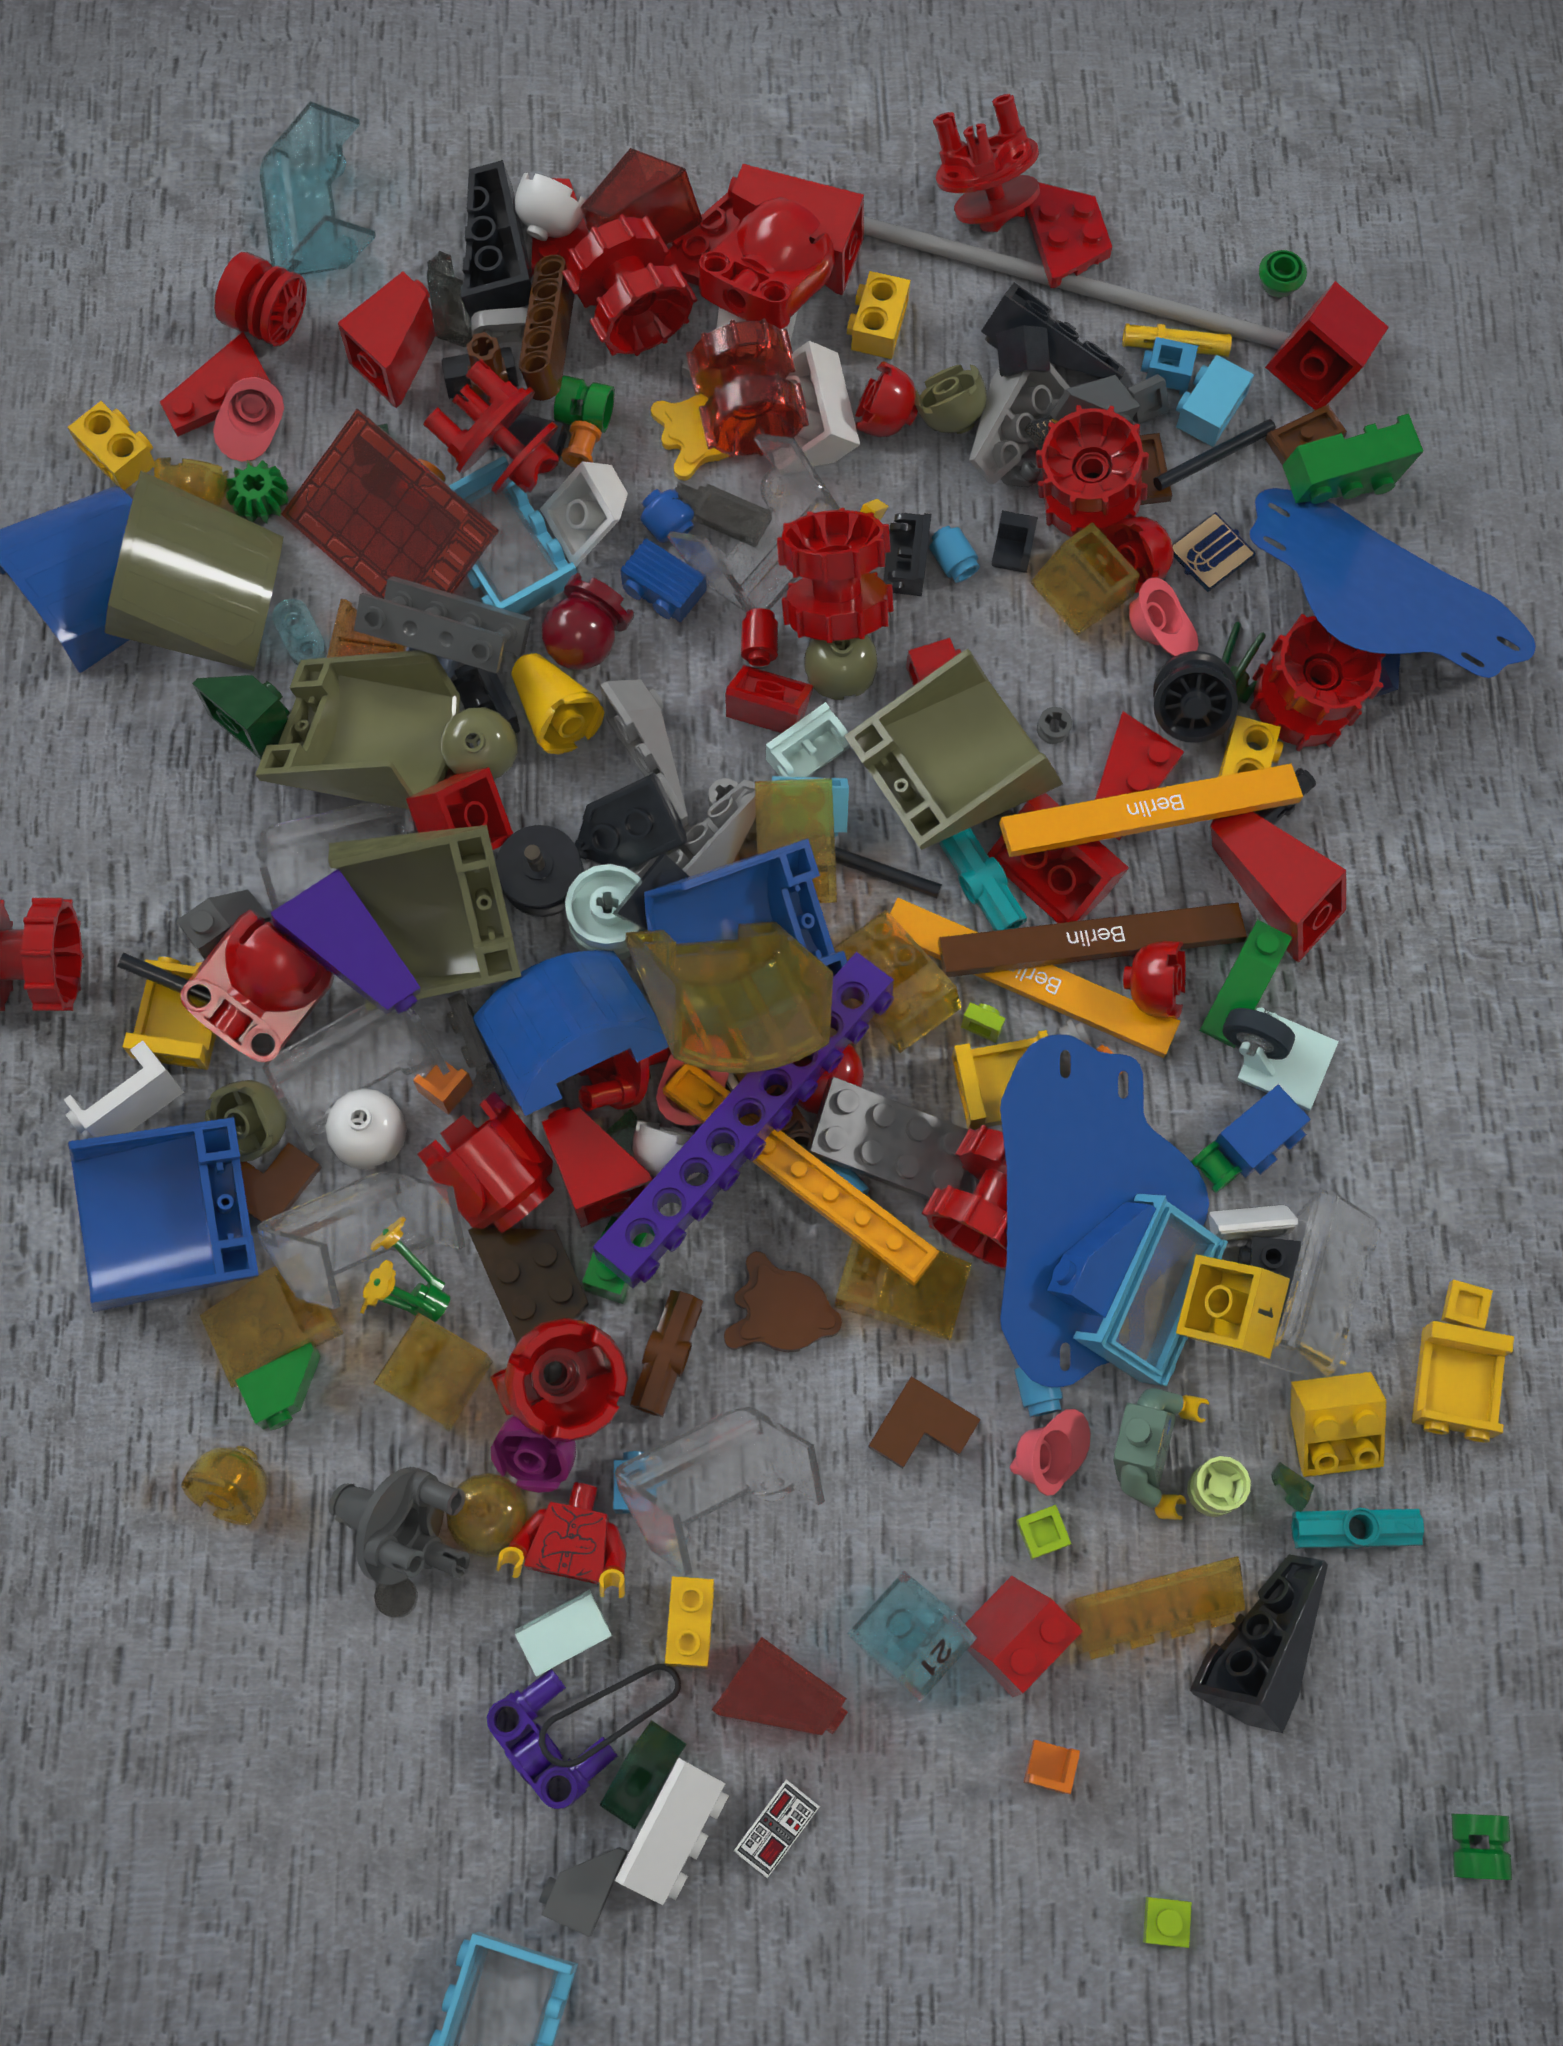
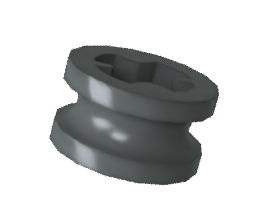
M1060 707L1047 708L1042 712L1037 723L1038 736L1050 744L1063 742L1072 728L1070 714ZM1052 719L1059 720L1061 728H1058L1057 732L1050 731V724L1048 723H1051Z

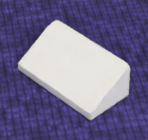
M1285 1205L1213 1211L1208 1215L1210 1231L1223 1240L1249 1239L1252 1236L1289 1235L1298 1225V1218Z

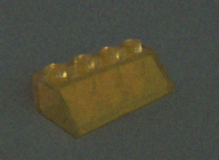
M1236 1556L1090 1594L1068 1602L1064 1605L1067 1615L1083 1630L1074 1640L1078 1655L1089 1652L1091 1660L1116 1654L1114 1645L1129 1642L1131 1649H1136L1156 1643L1154 1635L1169 1631L1171 1638L1174 1639L1196 1633L1194 1624L1210 1621L1211 1628L1236 1622L1234 1614L1245 1610L1239 1557Z

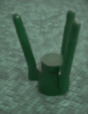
M1235 622L1222 656V660L1229 664L1241 628L1240 622ZM1263 632L1258 634L1238 667L1231 666L1236 679L1238 702L1246 703L1254 692L1256 681L1254 680L1249 685L1250 676L1245 670L1266 637Z

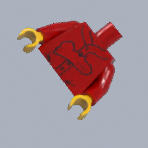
M574 1482L569 1504L550 1502L547 1508L537 1510L517 1530L509 1546L501 1550L496 1570L500 1571L501 1566L506 1563L513 1564L515 1567L512 1577L518 1578L521 1574L523 1560L525 1559L524 1566L528 1570L599 1585L601 1597L605 1596L604 1591L606 1588L615 1586L619 1588V1598H623L625 1595L624 1573L627 1552L618 1527L609 1522L607 1514L593 1511L598 1488Z

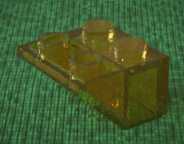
M1092 522L1060 546L1031 580V584L1078 636L1133 597L1140 574Z
M418 1313L377 1376L374 1384L418 1414L449 1432L493 1362L484 1351Z

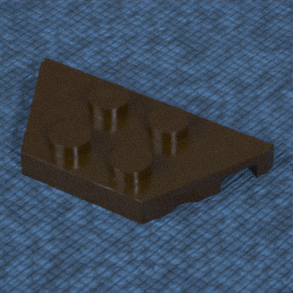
M497 1228L468 1229L517 1343L523 1335L543 1322L561 1318L577 1319L589 1305L556 1230L509 1228L505 1232L500 1233Z

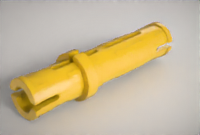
M1126 323L1122 338L1123 347L1153 349L1155 339L1159 337L1197 345L1196 354L1218 355L1226 358L1229 357L1232 344L1231 334L1169 329L1165 327V324H1157L1156 327Z

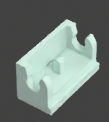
M825 702L767 743L766 760L779 776L810 777L850 748L849 742L844 737L848 731Z
M590 1589L515 1629V1636L536 1677L612 1636Z

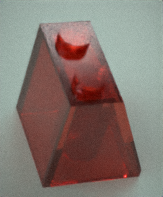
M632 148L626 152L581 206L587 222L586 226L590 232L592 227L598 228L607 222L619 219V216L622 214L626 218L635 217L643 219L645 216H648L666 245L699 226L703 221L686 169Z
M763 1637L760 1638L712 1709L715 1715L723 1719L821 1737L825 1730L833 1735L848 1713L847 1710L841 1707L847 1699Z

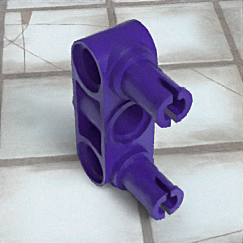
M551 1668L522 1692L517 1689L514 1693L510 1692L502 1700L494 1703L487 1714V1725L490 1732L504 1749L505 1755L527 1784L531 1785L540 1799L548 1807L561 1809L573 1805L577 1799L587 1792L586 1789L591 1786L589 1781L615 1760L618 1755L609 1744L583 1763L573 1767H559L550 1763L545 1758L539 1746V1733L542 1727L535 1721L538 1717L537 1712L566 1688ZM506 1707H513L519 1715L518 1725L510 1732H503L497 1724L498 1714ZM546 1733L545 1744L548 1751L553 1757L564 1760V1756ZM601 1737L597 1742H595L592 1746L586 1749L578 1757H580L581 1755L595 1747L597 1744L605 1740V1738ZM557 1776L566 1777L571 1784L570 1795L562 1802L555 1801L549 1794V1784Z

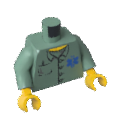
M1150 1388L1141 1394L1137 1404L1127 1402L1113 1459L1117 1480L1120 1482V1487L1125 1494L1150 1508H1155L1158 1518L1182 1520L1183 1517L1176 1513L1175 1506L1176 1504L1186 1505L1185 1497L1175 1494H1162L1159 1486L1176 1414H1179L1182 1419L1203 1423L1206 1419L1198 1416V1408L1201 1403L1209 1405V1401L1196 1396H1182Z

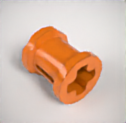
M574 421L571 423L569 430L571 438L568 447L563 449L561 456L566 464L576 468L582 461L593 463V457L591 456L595 443L600 441L602 432L592 423Z

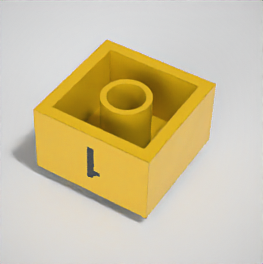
M1196 1254L1176 1334L1203 1343L1270 1359L1290 1278L1264 1268Z

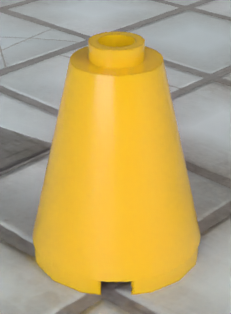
M538 653L525 654L517 659L512 668L511 676L535 739L543 750L549 754L558 755L571 752L578 748L575 742L584 736L587 740L593 737L601 726L604 717V708L601 706L599 699Z

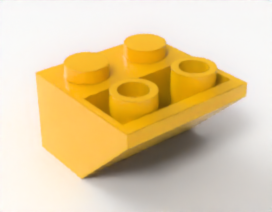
M1372 1372L1291 1382L1290 1415L1303 1477L1384 1467L1386 1399Z

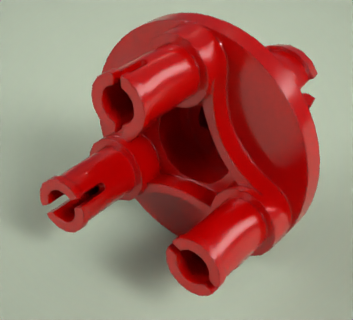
M669 1021L662 1024L670 1035L673 1044L687 1039L686 1032L679 1023ZM672 1045L639 1062H636L628 1050H625L577 1073L580 1076L589 1075L593 1084L581 1086V1089H579V1101L585 1111H592L609 1105L615 1109L623 1110L637 1106L643 1100L648 1088L649 1066L667 1062L674 1050V1046Z

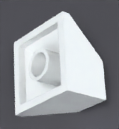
M582 461L540 508L570 563L573 562L575 567L580 564L620 520L628 493L612 465Z

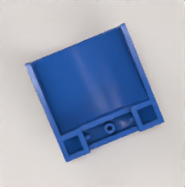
M118 486L0 529V573H7L59 640L79 673L85 671L129 641V639L105 633L109 598L133 501Z
M809 839L794 842L644 892L648 934L657 969L668 998L693 1042L732 1037L807 1007L847 963L844 951L835 952L812 881L813 878L820 876Z
M607 950L573 952L537 963L523 970L521 977L510 979L498 988L473 1017L502 1081L525 1116L562 1099L556 1083L610 1057L628 1050L632 1058L639 1062L674 1045L670 1035L616 953Z
M234 1117L68 1142L93 1313L259 1276L253 1235H251Z

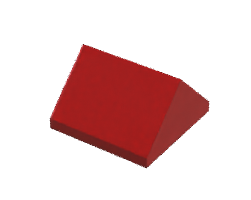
M743 665L726 689V717L783 733L804 718L814 686Z

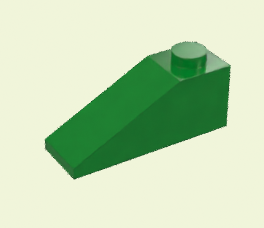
M1257 919L1199 1031L1235 1048V1045L1227 1040L1222 1032L1228 1014L1236 1008L1255 1010L1292 936Z

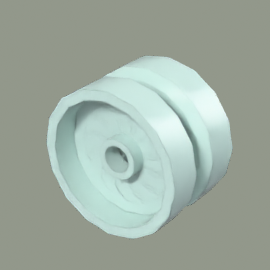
M613 864L593 866L579 874L569 886L565 899L566 915L571 937L581 951H614L620 960H625L639 952L649 939L648 932L642 930L641 927L612 914L641 879L628 868Z

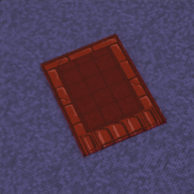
M359 409L355 410L281 513L284 518L373 596L382 599L385 596L387 579L392 576L453 594L500 531Z

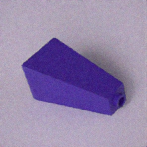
M339 868L270 912L273 925L279 933L385 1014L393 1010L401 1014L418 1002L415 996L420 993L421 987Z

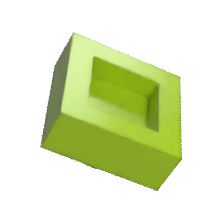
M970 1002L963 1016L961 1028L996 1043L1006 1018L1000 1016V1012L990 1005L983 1003L976 1005Z
M1056 1505L1016 1520L1031 1560L1072 1544Z
M1146 1897L1143 1942L1189 1948L1192 1902Z

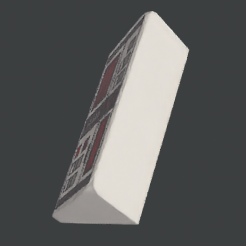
M786 1779L736 1846L734 1852L768 1878L820 1806Z

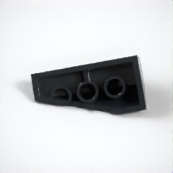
M1015 282L1005 293L981 330L986 335L985 340L997 349L996 333L1023 325L1046 327L1051 364L1100 378L1116 375L1119 380L1123 377L1126 370L1096 344L1087 340L1084 343L1078 340L1079 334L1075 331V327L1068 322L1053 320L1049 314L1052 309Z
M1291 1554L1285 1558L1258 1591L1260 1599L1245 1616L1240 1613L1231 1623L1235 1628L1221 1646L1215 1643L1207 1652L1190 1688L1193 1695L1246 1725L1279 1733L1284 1732L1301 1689L1328 1567L1325 1560Z

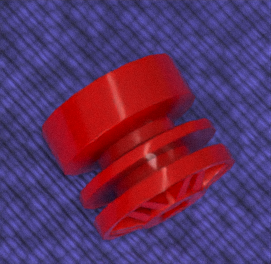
M240 252L231 259L219 280L214 306L216 318L228 327L240 332H249L258 340L263 339L267 344L274 347L281 346L290 339L302 318L306 304V282L298 273L288 272L281 266H272L269 261L249 252Z

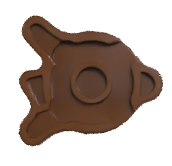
M755 1251L747 1257L746 1268L750 1280L734 1296L735 1304L745 1309L747 1316L726 1329L724 1341L729 1349L737 1350L751 1344H763L777 1351L798 1352L813 1342L838 1334L842 1325L841 1316L830 1306L823 1289L815 1280L796 1271H785L777 1268L762 1252Z

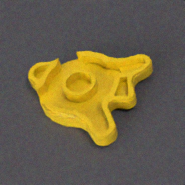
M716 393L695 395L678 403L656 401L651 406L652 418L664 427L661 438L662 446L667 450L679 449L681 451L673 468L674 475L682 481L690 479L703 464L720 461L736 452L737 445L742 440V437L754 426L756 421V414L752 407L737 403L726 396Z

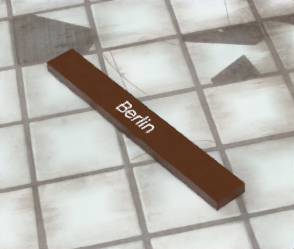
M1236 902L939 937L938 947L944 977L947 978L1132 956L1142 947L1161 941H1182L1183 946L1180 950L1241 943L1245 941L1247 934L1239 903Z

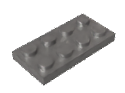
M832 1077L828 1079L806 1150L819 1159L929 1200L935 1188L942 1190L947 1188L948 1185L955 1189L960 1188L965 1169L962 1168L963 1164L960 1157L955 1153L968 1129Z

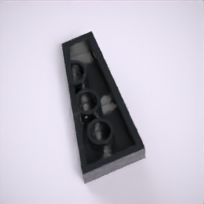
M503 160L469 169L466 208L468 222L467 226H465L466 253L463 258L464 284L461 286V299L471 320L472 316L478 311L520 308L529 305L533 276L521 222L515 211L513 186Z

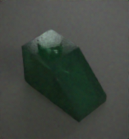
M651 1720L629 1751L599 1806L635 1829L687 1744Z

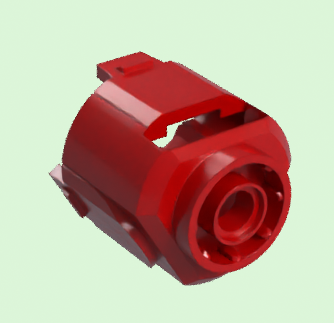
M494 1091L479 1104L490 1119L477 1128L462 1115L440 1133L450 1148L449 1152L437 1140H434L417 1155L428 1168L427 1174L472 1228L484 1229L493 1223L498 1231L503 1233L528 1215L554 1191V1188L546 1180L552 1173L553 1160L510 1105H507Z

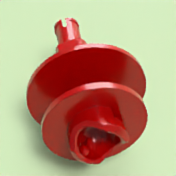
M1011 94L1000 95L992 101L1000 128L998 134L988 137L986 125L980 123L976 124L977 137L975 136L973 126L963 131L967 141L965 143L960 139L953 112L942 113L933 120L942 149L939 152L942 164L936 173L938 187L949 193H965L957 200L954 206L956 218L963 223L979 224L981 230L991 233L998 232L1011 218L1017 216L1023 218L1025 216V208L1032 204L1040 193L1037 179L1029 175H1020L1035 163L1039 156V148L1036 141L1027 137L1025 127L1020 123L1014 96Z
M480 359L467 372L466 377L490 398L489 403L491 405L489 406L466 384L460 392L468 401L460 394H457L452 402L475 422L469 430L464 429L462 431L439 407L427 417L423 425L448 447L447 451L456 459L458 464L456 470L460 474L473 466L494 443L497 444L513 461L495 482L491 491L498 495L513 481L524 493H531L537 484L538 474L552 471L559 463V456L547 445V442L554 435L558 426L551 422L527 446L523 445L508 428L528 405L535 391L531 387L526 390L523 387L517 389L510 381L504 382L483 359Z

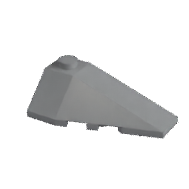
M1051 363L1050 371L1044 373L1023 372L1004 377L1000 375L998 367L994 374L987 394L986 407L982 412L969 461L989 484L998 482L1021 461V456L1030 448L1037 447L1042 442V433H1048L1047 429H1043L1040 424L1041 422L1038 421L1047 418L1051 419L1050 413L1065 390L1070 388ZM1044 420V424L1046 425L1045 427H1048L1049 422H1047V420ZM1035 422L1039 423L1038 428L1034 425Z
M641 679L606 681L600 684L606 720L644 777L654 773L660 779L683 828L688 825V815L661 712L664 706L659 695L653 688L648 691Z
M743 780L709 807L707 811L708 818L692 827L689 824L684 827L687 843L663 854H666L690 877L733 863L769 791L768 788L763 784ZM659 856L642 863L634 873L642 878Z

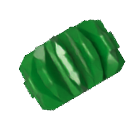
M248 460L246 469L241 470L234 467L233 473L235 477L226 479V486L228 488L226 499L229 505L232 506L234 513L240 517L246 516L247 520L253 523L258 517H261L262 521L268 523V515L270 514L280 517V506L288 505L289 500L286 494L289 487L286 479L282 477L280 470L276 466L269 468L264 460L257 467H254Z

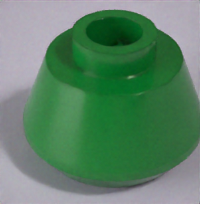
M1277 250L1270 252L1262 259L1259 265V276L1262 286L1273 297L1283 298L1289 296L1299 289L1306 280L1307 267L1304 261L1291 251Z

